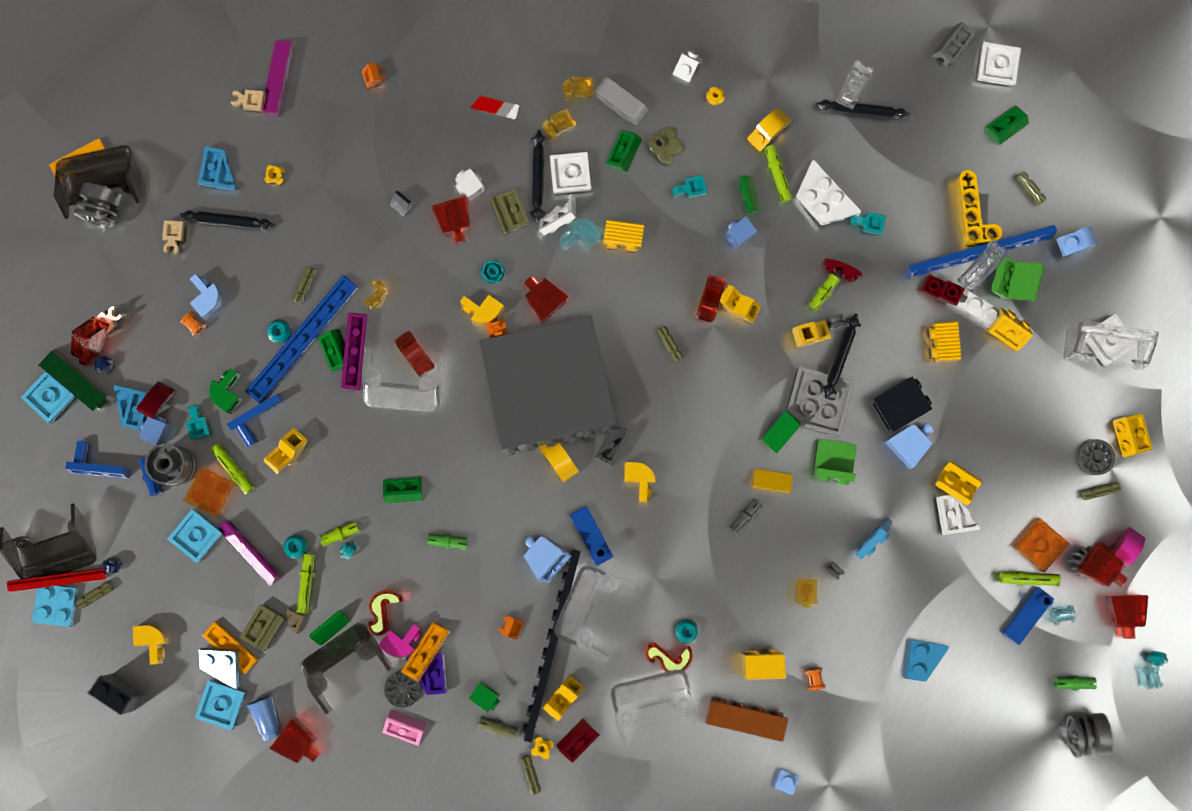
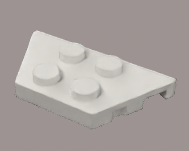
M813 160L797 193V200L821 226L832 221L844 220L846 217L861 215L862 211Z

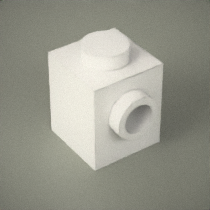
M464 169L457 174L455 179L457 185L455 188L461 196L464 194L469 201L485 191L481 183L483 180L477 171L473 173L471 169L467 171Z

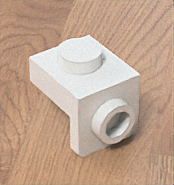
M684 51L673 75L690 82L702 59L694 51Z

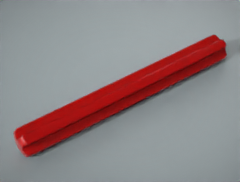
M103 568L9 580L7 581L8 592L104 580L107 577V573Z

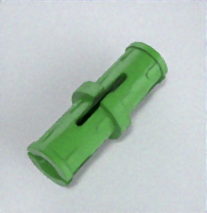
M431 533L428 535V539H435L427 541L428 546H441L444 549H449L450 547L466 550L467 544H460L466 543L467 537H453L450 534L445 536Z
M1073 675L1072 677H1055L1054 679L1057 682L1054 683L1055 689L1078 691L1079 689L1096 690L1097 685L1093 684L1097 683L1095 677H1078Z

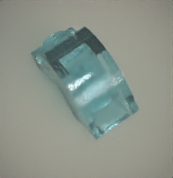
M577 219L568 224L571 232L567 231L563 234L559 243L560 247L566 251L579 239L590 250L603 238V233L591 221Z

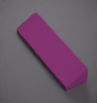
M275 41L265 88L263 112H260L262 114L280 116L294 49L292 41Z
M348 312L341 389L360 391L367 314Z
M230 520L222 522L219 530L223 533L224 537L269 585H272L281 577L275 568Z

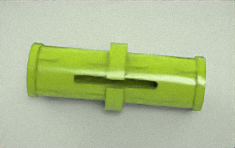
M830 273L823 285L817 288L818 292L808 305L815 311H818L824 301L830 298V293L840 282V279Z
M353 521L342 527L337 526L335 530L319 535L322 545L325 547L333 542L345 540L344 538L359 533L360 529L357 527V522Z

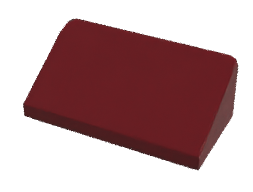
M583 718L563 737L556 747L573 763L600 734Z

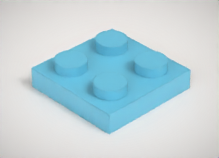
M45 371L21 398L45 421L51 424L72 402L75 396Z
M191 509L167 540L194 562L199 563L223 533L197 511Z
M65 586L37 588L32 622L72 627L78 588Z
M208 680L195 718L233 730L246 692Z

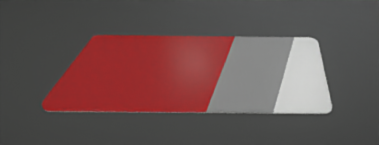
M479 96L470 108L516 119L519 105Z

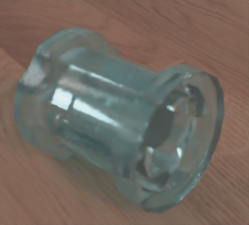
M1068 605L1067 608L1051 609V616L1055 625L1067 621L1076 622V613L1072 605Z
M1159 666L1142 669L1147 681L1146 689L1164 686L1160 679Z

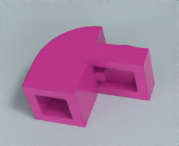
M1129 526L1117 539L1116 547L1103 559V563L1119 574L1127 565L1131 566L1144 547L1145 537Z
M416 623L413 624L404 638L390 630L378 647L394 657L407 656L416 649L411 642L416 643L422 634L419 631L422 627Z

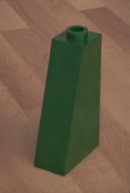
M57 349L52 350L39 363L38 366L92 411L96 408L100 410L107 403L105 398L108 395Z

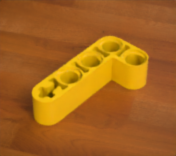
M971 170L963 171L956 179L962 240L967 246H979L995 242L1001 238L1002 229L997 224L982 225L976 174ZM965 195H969L972 198L971 203L965 200ZM967 214H972L974 221H969ZM988 230L995 233V238L989 237ZM969 232L976 234V240H972L969 237Z

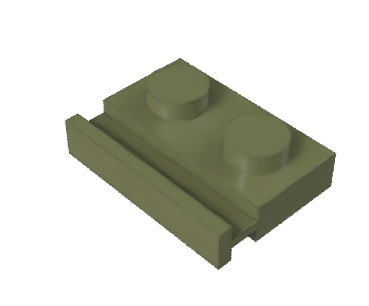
M516 189L490 198L504 234L530 225Z
M260 604L239 638L265 652L285 618Z

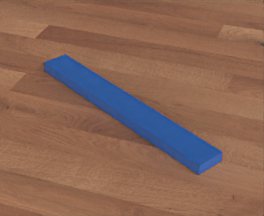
M1055 225L909 265L906 273L908 278H913L1052 239L1057 229Z
M343 275L245 392L261 404L359 287Z

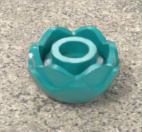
M488 260L482 267L481 274L486 282L498 283L505 275V268L498 260Z
M281 319L272 321L267 327V335L275 343L287 341L291 334L290 326Z
M291 535L286 538L283 550L292 559L301 558L306 553L308 544L301 535Z
M691 619L681 620L675 628V635L682 643H693L698 638L699 627Z

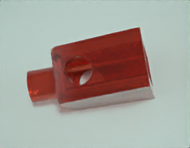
M466 196L432 205L431 208L445 237L453 235L455 244L466 242L464 232L471 230Z
M530 276L524 282V285L530 290L525 295L526 300L542 324L569 301L568 295L546 278L538 283L533 276Z
M91 317L72 331L71 355L79 358V363L84 366L90 365L91 359L101 353L109 324L94 317Z
M1103 542L1094 543L1075 571V573L1106 587H1109L1112 582L1122 587L1128 577L1120 572L1124 563Z
M1148 595L1105 596L1112 627L1123 628L1124 639H1136L1135 627L1146 626Z
M296 716L290 720L269 748L295 763H299L304 757L314 763L320 755L312 747L317 738Z

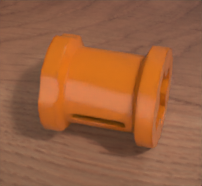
M193 311L187 313L180 321L192 331L191 334L193 336L199 335L206 328V324L201 322Z
M813 668L805 671L808 674L810 691L826 688V684L823 683L822 668Z

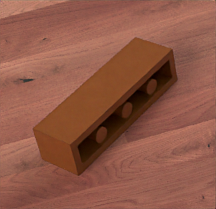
M715 697V700L710 699L705 720L706 724L781 742L784 741L788 718L784 716L783 712L773 710L772 713L764 712L765 708L753 706V709L746 708V704L735 701L733 705L726 703L727 699Z

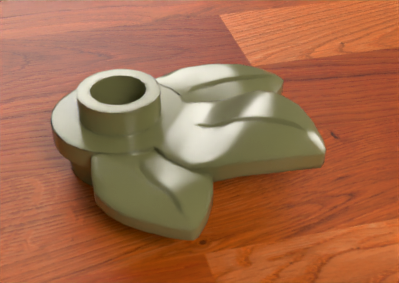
M672 127L662 129L659 134L653 135L648 141L649 149L656 153L658 159L665 164H672L673 155L680 154L685 150L684 144L675 138L677 129ZM656 141H659L661 146H657Z

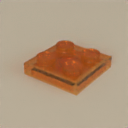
M201 466L183 501L219 518L236 483Z
M1038 518L1014 545V548L1039 570L1046 572L1070 543L1045 521Z

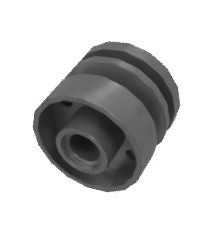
M83 183L79 195L86 199L87 202H77L76 205L84 210L75 209L74 215L94 225L113 227L115 221L107 217L116 218L117 214L109 210V208H119L123 195L101 184Z
M162 443L153 447L145 458L147 475L151 480L159 484L179 486L189 481L195 472L196 463L194 456L189 450L181 446Z
M1105 713L1089 714L1087 719L1084 715H1078V717L1073 715L1067 718V739L1074 757L1078 758L1083 755L1089 757L1091 752L1096 756L1111 754L1113 749L1112 730Z

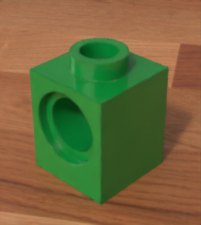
M480 682L469 697V700L488 713L490 709L494 711L500 700L497 698L500 694L483 682Z

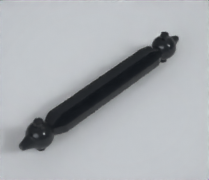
M822 100L816 103V106L820 107L823 111L830 109L839 113L883 118L896 117L897 119L910 116V113L906 112L903 108L896 110L893 107L843 101L830 102L829 100Z
M540 129L531 138V141H534L536 144L533 148L532 204L534 209L530 211V215L535 218L536 223H539L540 218L545 215V211L541 207L544 194L543 143L547 141V137L542 135Z
M192 210L180 213V216L189 222L195 220L199 223L252 229L260 227L263 230L274 227V224L268 219L259 220L255 217L201 211L194 213Z
M858 314L846 319L849 326L845 329L827 378V385H822L821 387L825 393V399L837 393L834 386L839 381L854 340L855 328L861 326Z

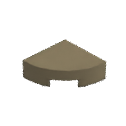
M287 608V623L290 629L298 634L306 615Z

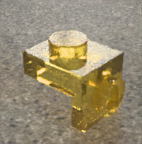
M571 77L563 83L565 100L592 98L594 96L592 78Z
M372 279L370 282L378 290L364 303L371 310L374 308L377 310L384 304L383 300L388 296L385 292L387 287L380 280L376 282Z
M797 579L796 603H801V607H813V604H818L817 580Z

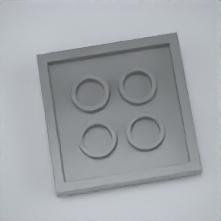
M799 366L787 411L801 421L800 427L841 437L855 381L840 377L838 383L834 386L835 391H837L836 395H830L828 399H825V393L821 387L822 385H827L829 374Z

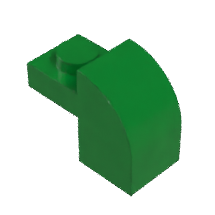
M231 368L222 374L220 383L212 380L209 387V395L212 402L228 414H231L241 401L240 397L230 391L240 377V374Z

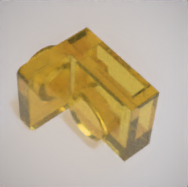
M567 109L549 116L543 124L544 130L551 140L556 139L559 134L576 126Z

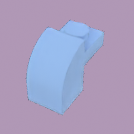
M1091 226L1056 239L1063 257L1098 245Z
M194 274L190 280L199 289L201 294L192 300L190 304L202 318L207 320L220 308L222 294L217 285L214 283L211 285L204 276L200 278Z

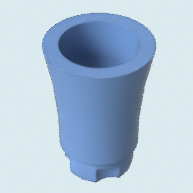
M272 695L257 699L246 705L264 741L282 734Z

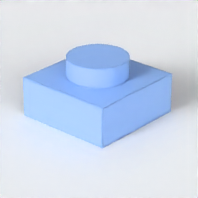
M780 769L774 788L793 795L799 776Z

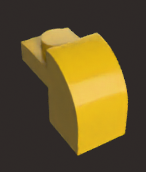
M777 108L756 126V129L747 139L761 152L774 137L787 127L791 120Z
M731 285L727 286L719 301L724 310L751 323L754 322L761 309V306L755 299L742 295Z
M490 295L486 297L480 307L465 296L460 301V304L463 306L461 309L469 315L474 314L471 321L477 325H486L497 320L505 309L503 304Z
M826 320L816 323L813 321L792 329L797 348L810 346L811 344L831 338Z
M293 428L280 439L278 447L264 458V462L278 474L297 459L304 450L308 440Z
M559 442L551 447H546V445L538 446L563 483L579 472Z
M625 462L624 482L640 483L639 502H647V498H651V487H648V483H656L654 473L645 464Z
M156 625L132 626L133 646L149 645L150 665L163 663L165 648H162V644L170 643L167 633Z
M569 675L547 701L543 709L558 721L579 696L584 686Z

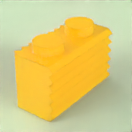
M606 219L603 244L607 245V248L618 249L619 246L626 247L627 251L637 252V249L641 250L644 224Z
M958 321L936 322L932 324V328H929V337L933 339L934 345L931 347V357L935 358L936 363L959 361L961 359Z

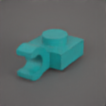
M703 175L684 179L685 185L675 186L672 189L674 197L686 193L688 199L707 195Z
M867 212L865 217L853 215V217L851 216L850 224L863 226L862 232L881 236L886 216Z
M198 405L189 406L188 411L191 420L186 421L190 440L211 435L206 416L200 417Z

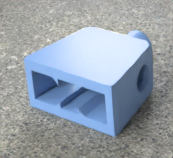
M927 422L920 428L912 424L885 442L911 469L916 466L932 445L927 437L934 429Z
M530 536L526 540V545L530 548L524 556L538 580L549 583L572 555L552 540L543 536L538 539L535 536Z

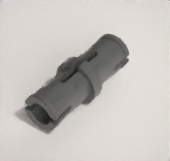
M755 498L752 499L744 511L741 510L739 512L740 515L729 525L731 530L738 525L734 530L735 534L738 535L748 522L751 523L753 516L763 507L759 502L753 508L758 502Z

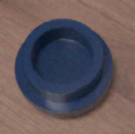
M102 356L94 362L95 370L97 373H107L112 369L114 362L111 358Z
M112 557L107 558L102 563L104 566L103 570L109 573H118L123 565L119 562V559Z

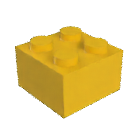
M757 649L746 650L747 653L742 654L743 678L746 680L786 678L785 654L781 653L780 650L766 649V653H760Z

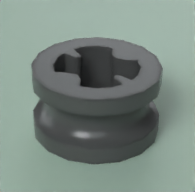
M843 314L826 320L830 323L829 329L846 324L842 320Z
M833 561L830 567H826V570L837 580L840 579L839 576L841 574H845Z

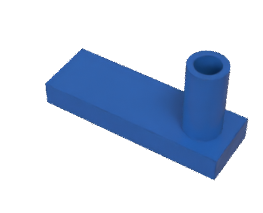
M279 393L275 394L227 423V426L230 430L236 428L248 448L255 444L257 440L246 422L283 399Z
M77 441L74 461L66 462L65 469L74 474L128 478L129 470L125 467L85 463L89 445L85 441Z
M587 506L570 514L596 566L613 558L614 556Z
M1036 587L1002 633L1020 645L1047 608L1053 604L1054 598L1040 587Z

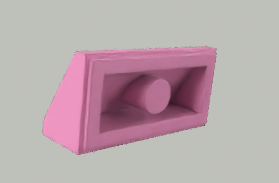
M390 710L382 733L419 746L427 723Z

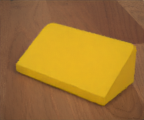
M754 469L752 488L791 493L793 474Z

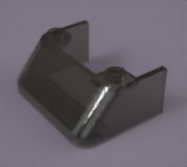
M123 145L71 156L59 160L56 164L54 198L65 219L69 218L70 206L84 200L79 195L83 183H96L110 188L121 185L123 192L132 193L136 204L140 203L141 184L134 156L129 146Z
M75 503L71 504V520L67 524L69 531L67 533L33 543L30 538L25 536L12 539L4 527L0 528V553L20 579L67 573L91 565L96 561V550L88 523Z
M363 623L354 624L306 657L301 663V670L307 687L325 715L334 709L323 694L328 686L327 679L323 673L355 651L363 660H370L378 656L387 671L395 668L387 654L378 647L379 643L368 626Z

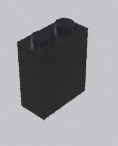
M913 376L870 401L889 434L932 410L930 398L923 394L921 383L917 378L914 379Z
M114 673L99 676L88 692L89 695L119 715L134 711L145 695Z

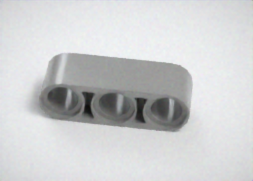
M607 77L594 91V94L601 101L634 125H637L648 111V108L642 102Z

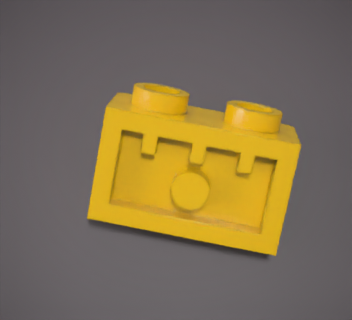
M1000 308V315L987 328L988 332L1019 352L1033 336L1030 329L1031 325L1025 320L1020 321L1017 319V316L1008 309L1006 311Z
M1143 413L1113 420L1123 457L1153 450Z
M950 460L941 470L935 485L968 506L972 502L976 490L982 484V480Z

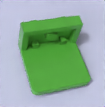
M1000 255L991 292L1004 299L1035 301L1038 296L1045 266L1041 263L1017 262L1007 255Z
M824 439L819 440L813 477H817L818 481L822 482L837 480V484L849 485V482H855L856 474L853 473L856 445Z

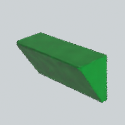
M1015 105L987 125L986 129L995 141L1001 145L1029 124L1028 115Z
M621 130L606 164L628 172L642 139L636 133Z
M745 175L740 176L738 182L747 214L751 216L761 213L762 210L753 178Z
M339 329L330 330L319 336L318 340L330 371L334 372L343 368L345 341Z
M785 410L762 437V440L775 453H778L801 426V421Z
M422 478L383 480L384 502L387 504L422 501Z
M339 610L310 633L309 637L317 644L323 645L350 622V619L342 610Z

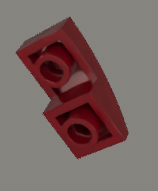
M824 259L822 261L823 270H826L827 273H838L840 271V278L845 279L846 282H856V280L862 277V272L849 264L833 259Z
M929 274L920 292L942 302L957 306L965 288Z
M158 381L141 400L136 411L154 419L162 411L164 404L174 395L175 390Z

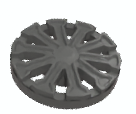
M1094 439L1081 446L1078 453V462L1081 468L1088 474L1103 475L1112 469L1115 463V453L1110 444L1100 439ZM1103 444V445L1105 446V448L1102 449V450H1100V449H1101V445ZM1110 451V454L1105 455V452Z
M401 671L395 672L385 683V697L389 703L396 707H409L420 697V681L410 685L409 683L412 678L409 677L405 681V674ZM399 674L401 675V682L397 678ZM393 679L397 685L390 683V680ZM388 687L394 688L395 690L388 691ZM417 687L418 691H413L411 688ZM396 694L393 699L390 698V695ZM409 694L415 695V698L412 699ZM399 697H400V704L396 703V701L398 700ZM405 697L409 701L408 704L404 703Z

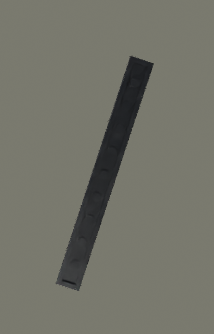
M573 550L570 553L572 556L566 562L569 565L568 571L563 572L562 575L563 591H558L556 602H559L558 610H553L551 621H554L553 629L549 628L546 640H550L548 648L544 647L541 659H545L543 667L539 666L536 676L540 680L538 686L534 685L531 697L535 698L533 705L529 704L526 715L530 717L528 724L524 723L521 734L525 736L524 741L532 742L581 553L577 550Z

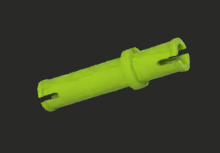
M770 145L764 148L769 163L768 168L771 169L781 202H786L793 199V196L790 192L782 167L783 162L778 156L776 145Z
M221 443L215 444L210 451L232 477L231 480L239 485L245 495L249 494L255 489V486L245 475L246 472L238 467Z
M303 554L302 570L299 571L301 578L296 610L299 613H309L312 577L315 576L313 569L316 555Z
M1001 571L999 575L1001 584L1009 583L1017 584V586H1023V584L1060 586L1061 582L1059 574Z

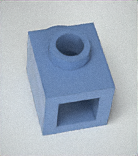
M744 217L739 222L735 220L728 226L729 229L726 233L728 236L726 238L732 246L735 245L739 248L753 238L757 230L748 218Z
M156 416L154 419L147 417L141 424L140 430L142 431L139 438L155 445L162 444L170 425L166 424V419Z

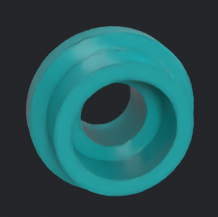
M346 541L339 551L342 552L340 555L342 558L349 559L355 552L357 546L354 545L353 541L349 543Z
M1151 651L1148 656V660L1151 661L1152 665L1163 666L1168 663L1167 654L1164 652Z

